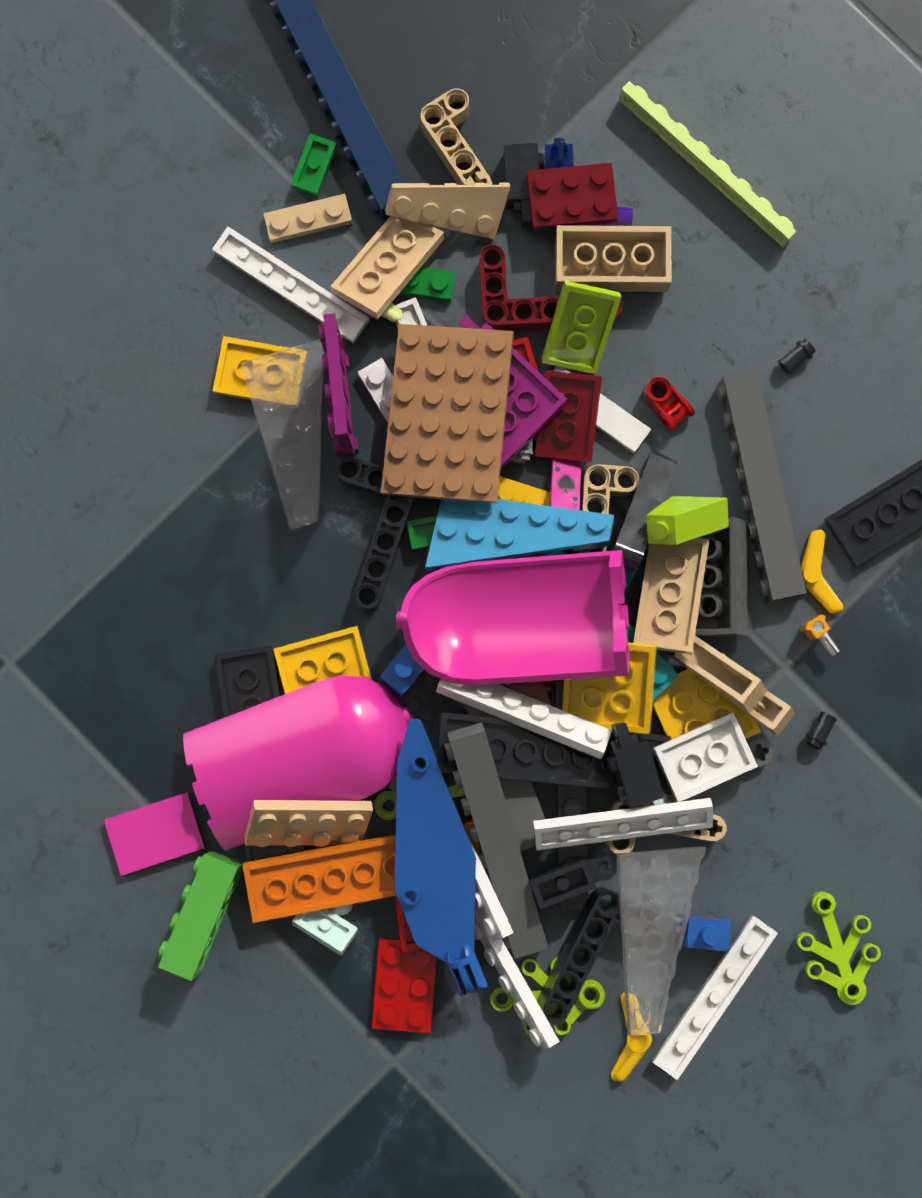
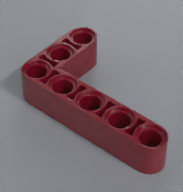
M497 245L485 246L480 252L479 258L483 325L487 322L494 330L503 331L550 330L553 318L547 317L544 311L549 308L556 310L560 296L508 299L504 251ZM493 256L498 258L500 262L497 265L490 266L486 264L485 259ZM490 284H497L501 290L493 294L488 292L486 287ZM621 300L617 309L613 325L618 321L622 311ZM519 310H527L531 317L521 320L516 316V313ZM498 311L502 314L503 318L499 321H492L488 318V314Z

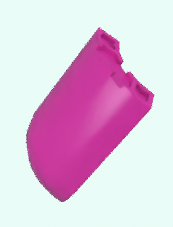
M622 550L478 561L447 566L426 575L415 583L404 598L401 611H398L396 615L397 627L402 629L405 642L413 659L429 674L449 683L489 685L629 676L630 649L626 629L629 628L628 605L622 606V603H625L624 590L626 587Z
M343 675L315 682L184 733L183 743L187 766L193 767L197 782L192 783L199 805L205 803L211 816L207 823L224 851L245 844L244 835L253 800L359 801L383 789L397 776L398 757L408 723L413 719V715L409 707L404 708L399 698L386 685L367 677Z

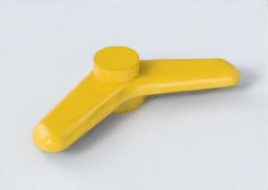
M815 530L809 535L801 562L806 589L829 613L836 614L843 610V604L821 573L825 532L823 530Z
M630 992L621 994V1002L629 1034L627 1036V1044L611 1071V1078L618 1082L625 1081L652 1043V1036L647 1028L637 998Z

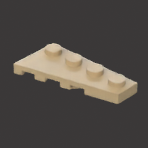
M392 184L385 214L495 240L510 190V184Z

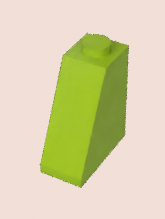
M670 497L646 515L648 544L677 545L727 528L729 526L727 498Z

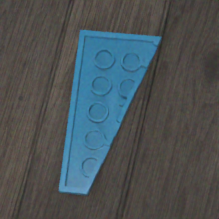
M498 499L497 504L441 500L425 566L426 573L437 571L436 568L468 562L528 558V555L544 553L545 556L555 554V551L567 549L579 551L607 547L610 545L614 515Z

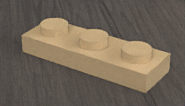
M345 194L263 213L271 243L353 224Z

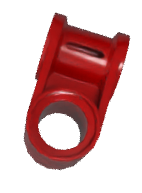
M654 377L645 386L643 399L670 432H674L677 429L676 426L686 417L695 415V411L690 403L680 395L665 377ZM660 386L664 391V397H654L651 393V387ZM677 410L680 411V412L677 413L674 417H672V415H673Z

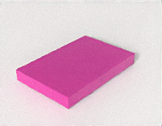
M189 792L104 820L121 876L206 848Z

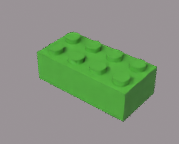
M216 851L208 852L202 857L197 858L192 873L196 875L191 885L187 884L180 899L184 903L182 910L174 914L169 926V930L173 931L168 941L162 943L157 958L161 959L158 968L190 981L201 974L242 874L243 862Z

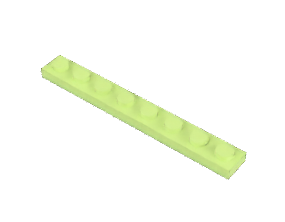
M629 81L621 89L619 98L621 103L783 248L788 244L796 233L792 222L785 216L780 217L773 210L768 200L763 197L759 198L751 191L752 188L748 182L741 178L738 179L731 173L730 167L724 161L717 160L712 156L709 148L703 142H697L693 139L683 124L674 122L663 106L654 104L648 98L643 88L634 86Z

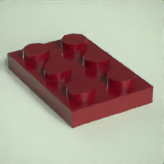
M612 162L527 171L526 177L533 230L557 228V225L578 226L617 222L618 210Z
M545 370L544 377L567 398L568 403L537 433L535 456L592 463L602 376Z

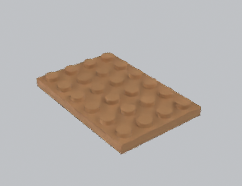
M399 324L381 485L382 495L497 504L514 340L513 331Z

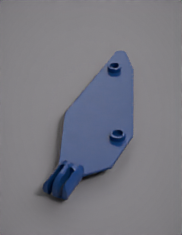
M415 718L408 723L397 761L394 890L416 945L447 963L461 997L466 995L467 991L473 993L477 991L478 987L480 989L488 987L474 952L476 856L423 723ZM419 757L425 759V767H421L418 764Z

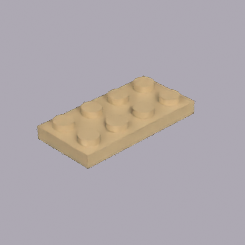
M390 216L331 285L332 293L378 319L442 243L444 232L429 224Z
M695 538L677 545L649 544L633 643L657 645V650L692 655L709 539Z
M253 800L244 835L245 845H256L258 847L268 845H285L288 847L315 845L323 847L326 845H340L362 841L373 812L372 802Z

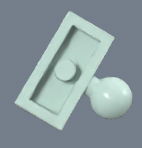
M353 904L334 907L330 910L324 909L298 914L292 921L293 926L342 956L358 933L357 927L340 917V915L348 914L352 910Z

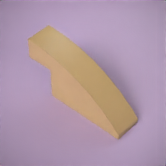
M695 636L692 655L674 654V657L699 679L778 737L795 715L791 706L767 691L761 679Z

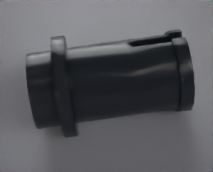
M806 339L802 342L797 341L796 347L782 359L778 360V363L787 374H791L805 360H811L816 350Z
M820 711L811 732L806 734L807 740L805 743L815 749L822 750L823 746L828 744L826 739L837 718Z

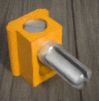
M818 615L801 626L800 632H804L810 641L818 639L831 656H835L840 652L827 633L831 628L825 621V615Z

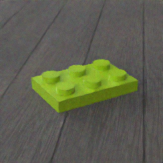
M564 280L542 354V363L597 374L621 300L620 292Z

